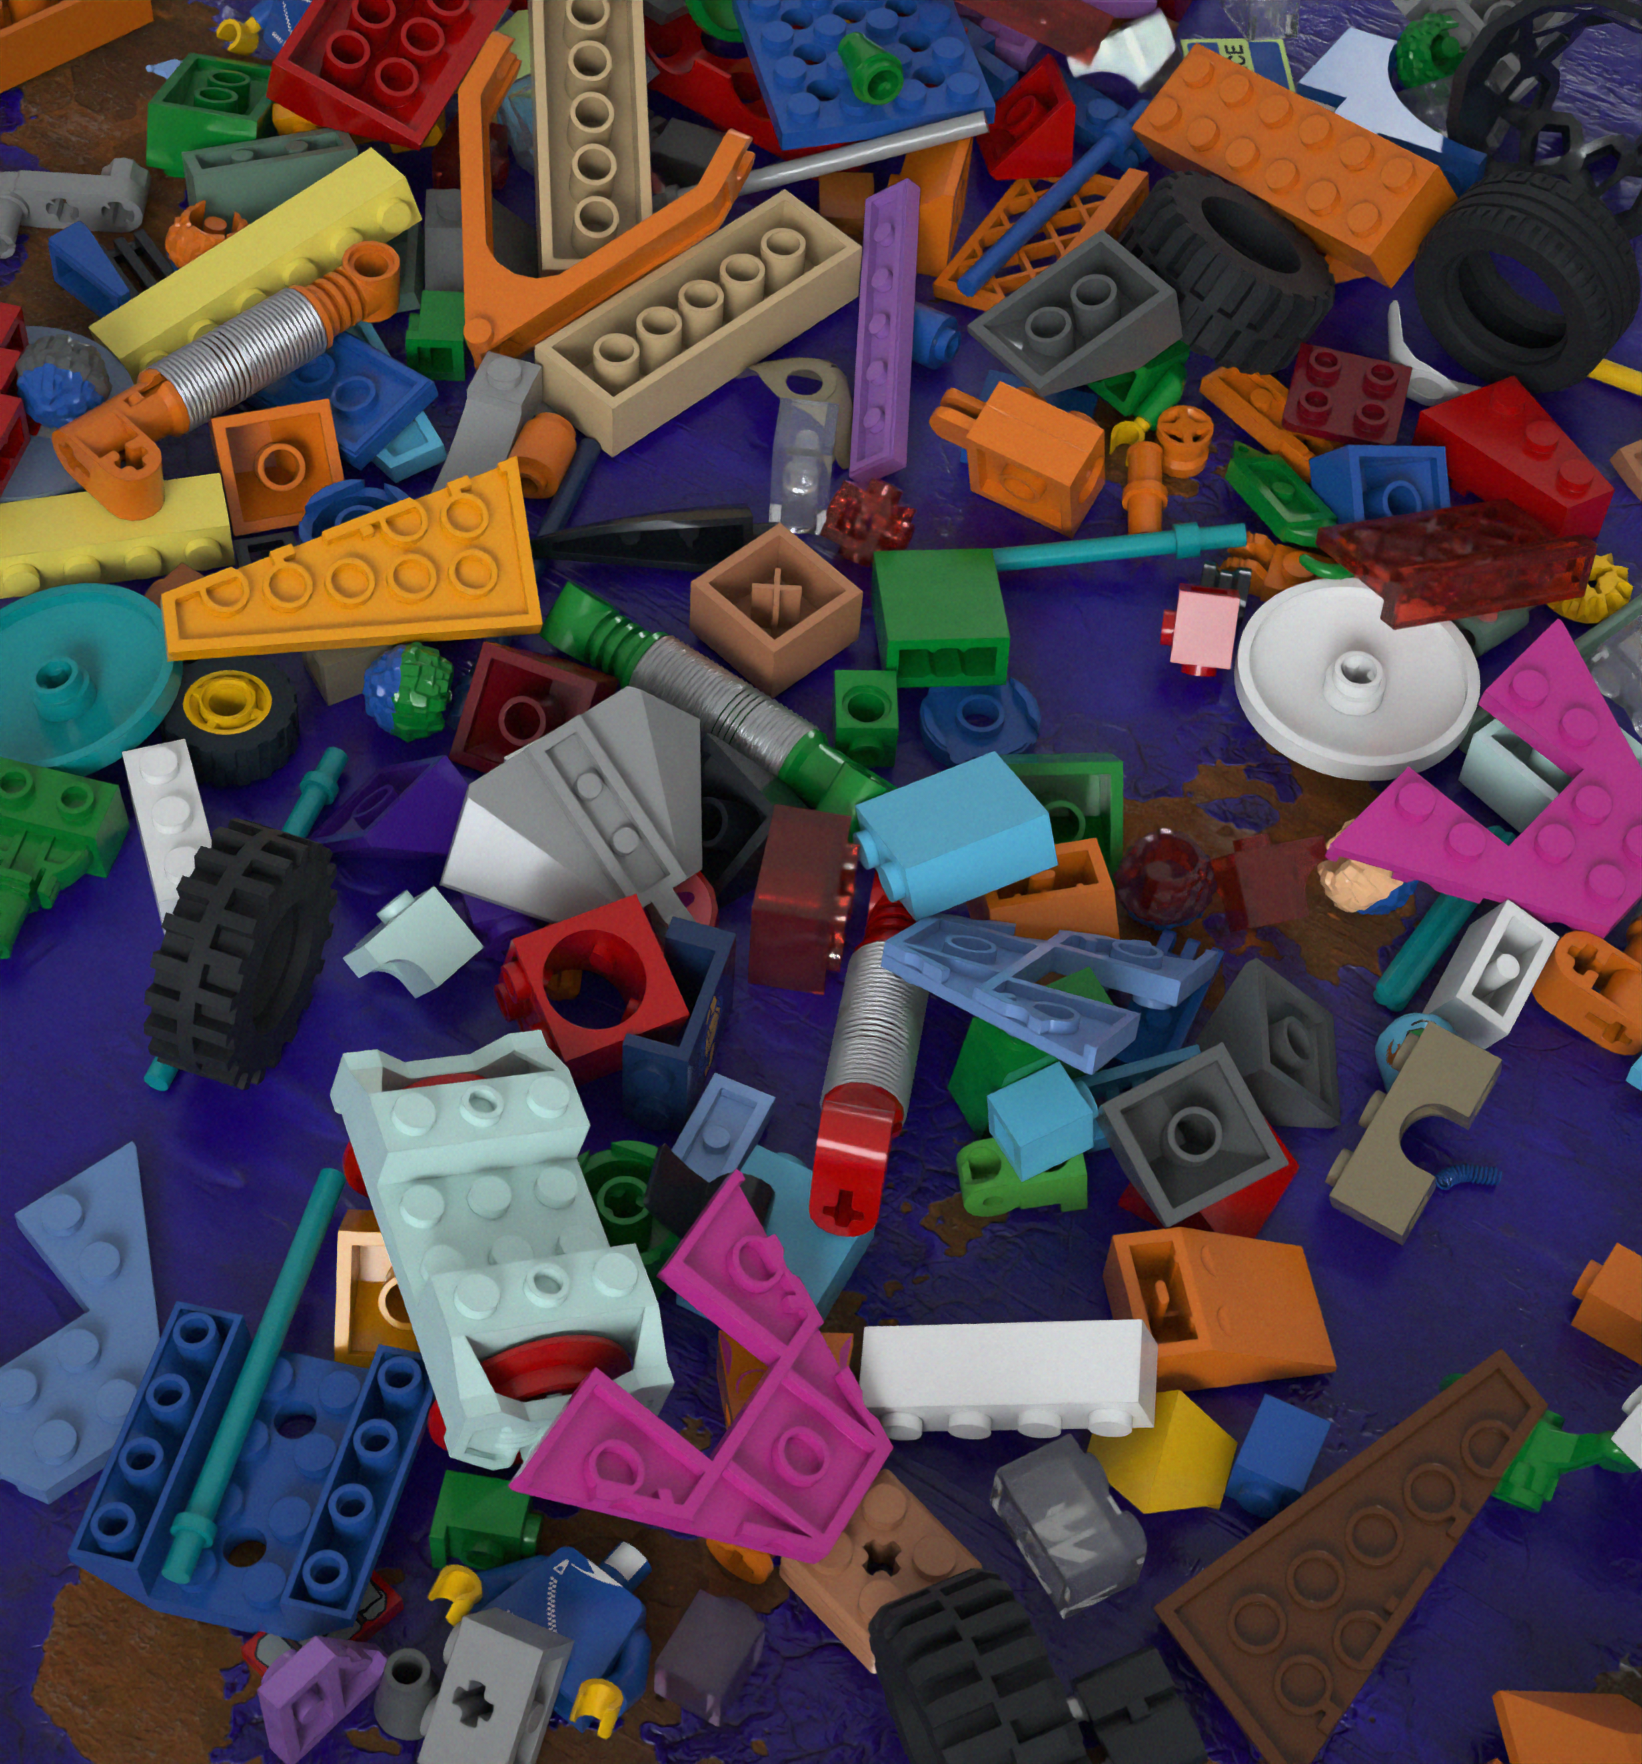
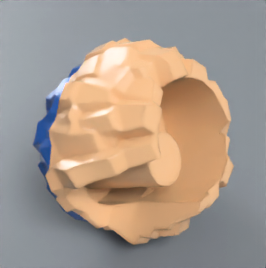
M1355 819L1349 820L1344 823L1342 830L1337 832L1335 837L1328 840L1320 855L1321 861L1317 865V871L1320 875V884L1325 888V895L1334 902V906L1350 913L1386 915L1396 910L1397 907L1401 908L1406 904L1409 896L1414 894L1419 881L1414 880L1406 883L1392 879V871L1341 856H1339L1337 862L1330 861L1325 857L1330 844Z

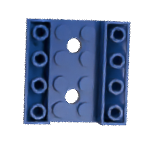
M176 1301L67 1553L69 1560L158 1612L253 1634L261 1631L295 1641H302L314 1636L353 1627L426 1430L429 1411L436 1400L421 1353L379 1344L371 1366L367 1369L280 1350L213 1521L218 1528L214 1542L211 1547L202 1549L190 1582L179 1584L166 1579L161 1573L175 1539L170 1533V1528L175 1516L186 1511L252 1345V1339L244 1315ZM308 1415L316 1420L312 1431L301 1438L289 1439L279 1434L282 1424L293 1416ZM258 1541L267 1547L264 1556L252 1566L235 1567L228 1563L231 1551L241 1543Z

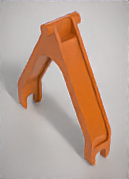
M494 31L486 40L460 86L458 93L465 307L463 333L474 359L476 371L487 351L521 359L535 350V345L717 231L726 219L754 164L755 153L747 150L753 138L732 128L729 129L698 186L563 273L542 278L514 274L495 259L489 125L514 83L522 61L517 59V54L509 52L516 39Z

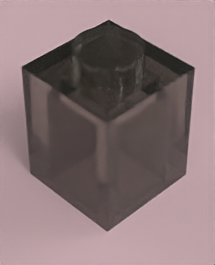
M671 118L661 136H654L649 143L652 193H665V187L678 184L680 189L699 184L726 133Z

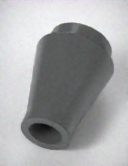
M404 1648L394 1652L388 1658L384 1667V1676L374 1699V1714L378 1724L389 1735L402 1740L424 1738L420 1733L423 1714L431 1699L439 1693L442 1681L430 1667L428 1658L421 1651L413 1648Z

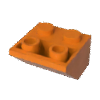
M1097 838L1054 844L1058 861L1057 866L966 902L971 919L1016 923L1014 936L1049 940L1060 929L1120 939L1115 891ZM1049 972L1036 981L1035 984L1046 986L1066 976Z

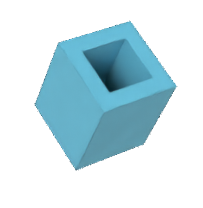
M1060 1061L987 1095L989 1131L1021 1182L1094 1147L1093 1119L1098 1117L1096 1102L1089 1088L1082 1080L1073 1083Z

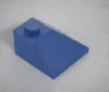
M1346 445L1309 459L1312 491L1337 516L1336 524L1358 546L1363 556V563H1449L1455 559L1445 446Z

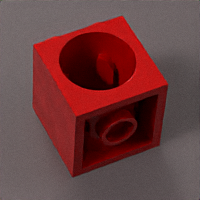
M637 894L512 939L505 961L501 966L498 978L499 984L494 985L495 997L505 1020L508 1023L516 1020L521 1032L541 1030L548 1048L569 1068L576 1087L622 1070V1048L627 1033L673 1046L690 1015ZM563 970H586L607 979L619 991L626 1005L619 1025L606 1029H587L565 1020L554 1010L545 993L552 975Z

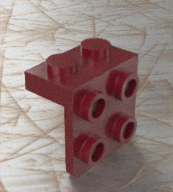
M1301 343L1281 424L1284 429L1290 432L1347 445L1395 446L1413 367Z

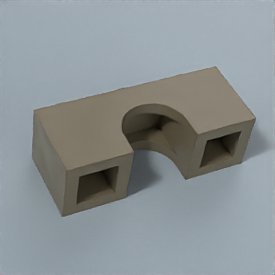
M1431 1021L1428 1022L1420 1037L1411 1032L1407 1035L1391 1066L1399 1071L1397 1078L1387 1094L1379 1090L1373 1094L1358 1123L1359 1126L1367 1129L1354 1152L1345 1147L1342 1149L1325 1180V1183L1334 1187L1329 1195L1332 1207L1402 1246L1436 1189V1177L1415 1166L1404 1155L1401 1149V1140L1404 1133L1417 1120L1430 1116L1446 1118L1469 1130L1499 1078L1502 1069V1059Z

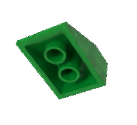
M189 53L148 102L146 166L163 169V173L171 177L185 178L181 152L276 137L277 130L272 121V105L277 103L266 98L272 66Z

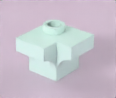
M433 886L415 898L408 890H405L390 901L376 914L382 922L355 944L356 947L345 955L343 959L358 978L377 971L395 976L416 999L439 987L484 946L437 888Z

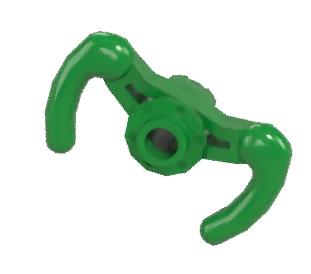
M1450 1373L1443 1377L1439 1383V1392L1444 1391L1467 1373ZM1547 1410L1491 1496L1519 1508L1539 1513L1543 1501L1551 1502L1562 1474L1597 1464L1605 1470L1620 1473H1632L1640 1468L1611 1440L1616 1432L1605 1430L1599 1434L1587 1433L1581 1435L1567 1433L1562 1430L1566 1419Z

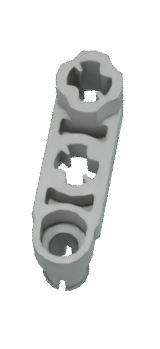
M114 158L111 164L103 167L101 175L28 170L0 172V259L8 258L15 252V243L20 225L24 227L65 229L73 223L81 221L90 231L123 233L137 229L143 221L150 190L151 176L149 171L139 166L133 159Z

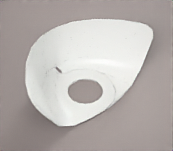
M1397 300L1392 301L1388 311L1389 362L1413 367L1406 397L1422 405L1432 407L1482 388L1450 380L1429 365L1416 359L1403 342L1399 304Z

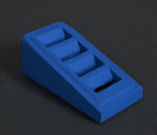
M77 221L48 238L54 281L97 316L103 318L131 300L130 290L83 222Z

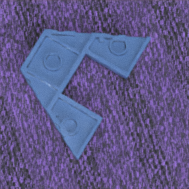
M937 913L921 919L886 940L881 967L902 977L907 983L919 986L1004 1030L1007 1034L1029 1043L1084 1073L1093 1075L1136 1040L1141 1013L1035 984L1036 981L1049 972L1068 976L1090 966L1105 991L1111 988L1133 994L1132 1000L1147 1008L1169 1009L1171 1006L1176 1007L1214 976L1218 951L1205 949V953L1196 960L1164 956L1162 950L1152 946L1149 941L1120 940L1105 935L1060 929L1049 940L1014 936L1016 923L975 920L964 916Z
M133 1141L15 1213L20 1231L85 1312V1314L0 1368V1480L13 1483L19 1492L46 1504H51L105 1467L161 1338L148 1241L147 1219L141 1185L140 1163L137 1148Z

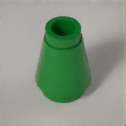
M859 32L850 33L840 41L838 55L855 96L859 100L873 105H884L894 100L902 90L904 83L903 67L900 60Z

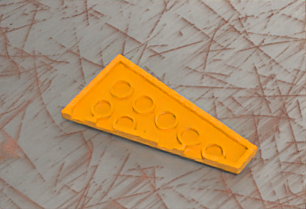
M517 456L499 462L495 469L472 478L465 475L447 482L446 488L414 500L409 497L322 531V536L293 547L292 543L272 550L269 557L238 569L231 566L162 593L160 605L167 662L409 644L415 641L422 643L539 634L543 623Z

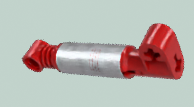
M875 870L865 934L863 941L855 947L849 961L840 1001L841 1004L837 1015L838 1018L836 1020L837 1023L820 1100L821 1121L809 1200V1213L814 1223L827 1233L843 1237H855L866 1234L877 1223L892 1140L899 1136L907 1118L929 991L907 983L902 977L881 967L885 941L915 924L916 921L900 900L891 902L882 888L877 870Z

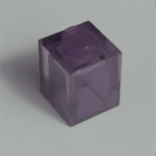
M700 1589L655 1662L654 1692L719 1727L763 1654L765 1623L759 1621L756 1613L742 1601L731 1596H721L718 1599Z

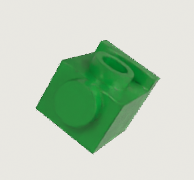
M422 290L420 313H410L409 329L406 330L405 338L407 366L430 380L465 381L468 345L463 333L465 326L464 292Z
M446 1470L429 1535L432 1568L443 1569L448 1566L450 1557L460 1558L464 1564L472 1568L488 1570L522 1560L524 1556L538 1555L543 1533L544 1514L534 1513L533 1496L511 1490L508 1487L511 1481Z

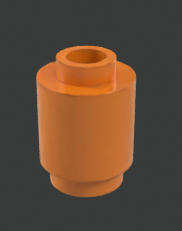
M544 412L536 415L534 419L527 421L507 458L517 456L523 497L530 499L552 497L558 490L577 449L575 429L567 419L558 414Z

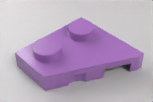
M314 1636L298 1652L291 1649L280 1655L266 1670L261 1681L262 1685L257 1689L270 1749L285 1764H296L381 1683L384 1676V1667L389 1656L374 1643Z

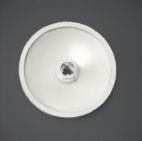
M1360 578L1313 580L1298 584L1273 596L1248 621L1242 633L1235 659L1234 684L1242 710L1255 730L1270 745L1291 760L1317 772L1350 780L1396 779L1408 766L1419 773L1441 762L1456 749L1467 734L1480 696V674L1474 653L1464 635L1447 616L1430 603L1406 590L1389 584Z

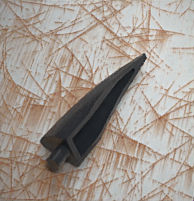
M747 503L697 506L630 515L572 527L531 538L530 545L532 557L706 572L779 522L753 523V515Z

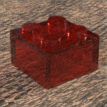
M775 804L752 906L748 983L824 995L829 970L841 972L847 939L845 930L847 920L852 918L856 897L857 882L855 880L861 847L860 844L850 843L852 816Z

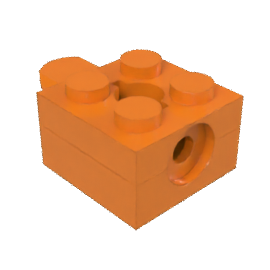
M999 381L987 402H983L956 388L947 389L940 401L941 406L935 408L930 416L929 424L939 437L967 450L971 491L1072 539L1105 484L1104 429L1100 428L1091 417L1082 412L1070 411L1068 413L1047 403L1044 397H1040L1028 387L1021 386L1016 389Z

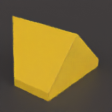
M1180 1389L1156 1393L1154 1428H1132V1432L1129 1435L1121 1437H1106L1092 1433L1082 1468L1099 1474L1143 1514L1204 1506L1220 1510L1238 1443Z

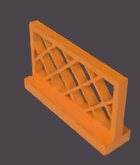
M1128 168L1120 180L1095 174L1069 200L1072 208L1058 211L1036 233L1044 232L1047 240L1023 246L1002 267L1005 268L1019 264L1022 272L997 279L993 276L974 296H965L958 289L957 280L984 254L982 250L985 247L993 245L1015 224L1009 223L1008 218L1010 215L1028 211L1049 190L1046 189L1038 192L1033 190V186L1039 179L1056 183L1061 177L1016 179L934 281V297L982 311H988L1006 298L1004 296L1005 293L1016 291L1051 266L1033 269L1029 261L1056 255L1059 260L1101 229L1118 241V238L1149 194V173ZM1094 194L1106 197L1102 201L1083 205L1079 199ZM1081 224L1082 229L1080 232L1058 237L1055 231L1058 228Z

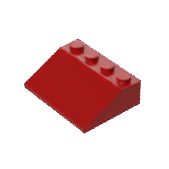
M313 0L272 62L266 98L315 125L419 151L469 72L486 40L493 33L513 0Z

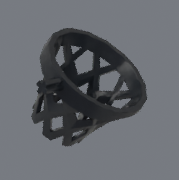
M1522 0L1482 28L1455 70L1446 117L1448 139L1488 154L1483 178L1504 172H1532L1548 176L1565 175L1570 184L1589 194L1611 214L1623 229L1629 241L1642 234V189L1630 209L1613 215L1600 196L1625 176L1642 178V134L1633 144L1623 135H1606L1584 144L1582 125L1572 113L1551 110L1560 88V71L1551 62L1565 51L1583 33L1584 29L1588 27L1615 23L1623 28L1642 34V2L1637 0ZM1548 12L1578 14L1573 19L1533 31V19ZM1519 29L1518 39L1511 42ZM1561 32L1559 36L1539 50L1537 38ZM1518 49L1520 70L1503 92L1498 95L1484 83L1499 59ZM1534 77L1541 83L1530 108L1509 99L1525 79ZM1499 116L1521 131L1519 163L1495 162L1486 138ZM1539 131L1562 133L1564 156L1535 160ZM1612 154L1618 161L1616 171L1596 187L1587 165Z

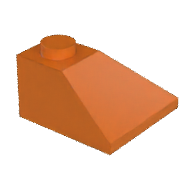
M329 398L210 418L208 421L217 472L221 475L233 536L299 525V521L301 522L305 515V505L309 499L326 486L344 480Z
M1499 1690L1492 1696L1510 1764H1642V1707L1621 1694Z

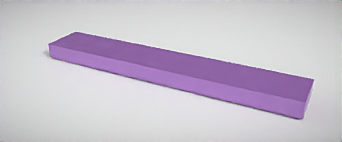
M909 178L865 200L849 478L861 486L901 470L907 464L920 187Z

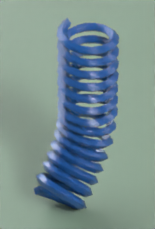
M1461 1163L1459 1166L1455 1164L1454 1167H1446L1434 1176L1436 1177V1185L1439 1188L1449 1190L1454 1185L1462 1182L1469 1183L1470 1181L1477 1184L1485 1183L1488 1185L1490 1183L1491 1186L1494 1184L1498 1186L1502 1178V1171L1499 1172L1497 1180L1498 1168L1495 1167L1493 1171V1167L1490 1166L1488 1173V1166L1486 1165L1482 1180L1483 1165L1479 1167L1476 1164L1474 1168L1473 1164L1469 1165L1467 1163L1464 1166Z

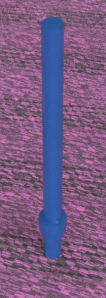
M1144 99L1139 100L1122 118H1113L1098 133V141L957 280V287L962 294L968 297L974 296L1112 157L1121 156L1135 142L1136 134L1131 128L1150 102Z

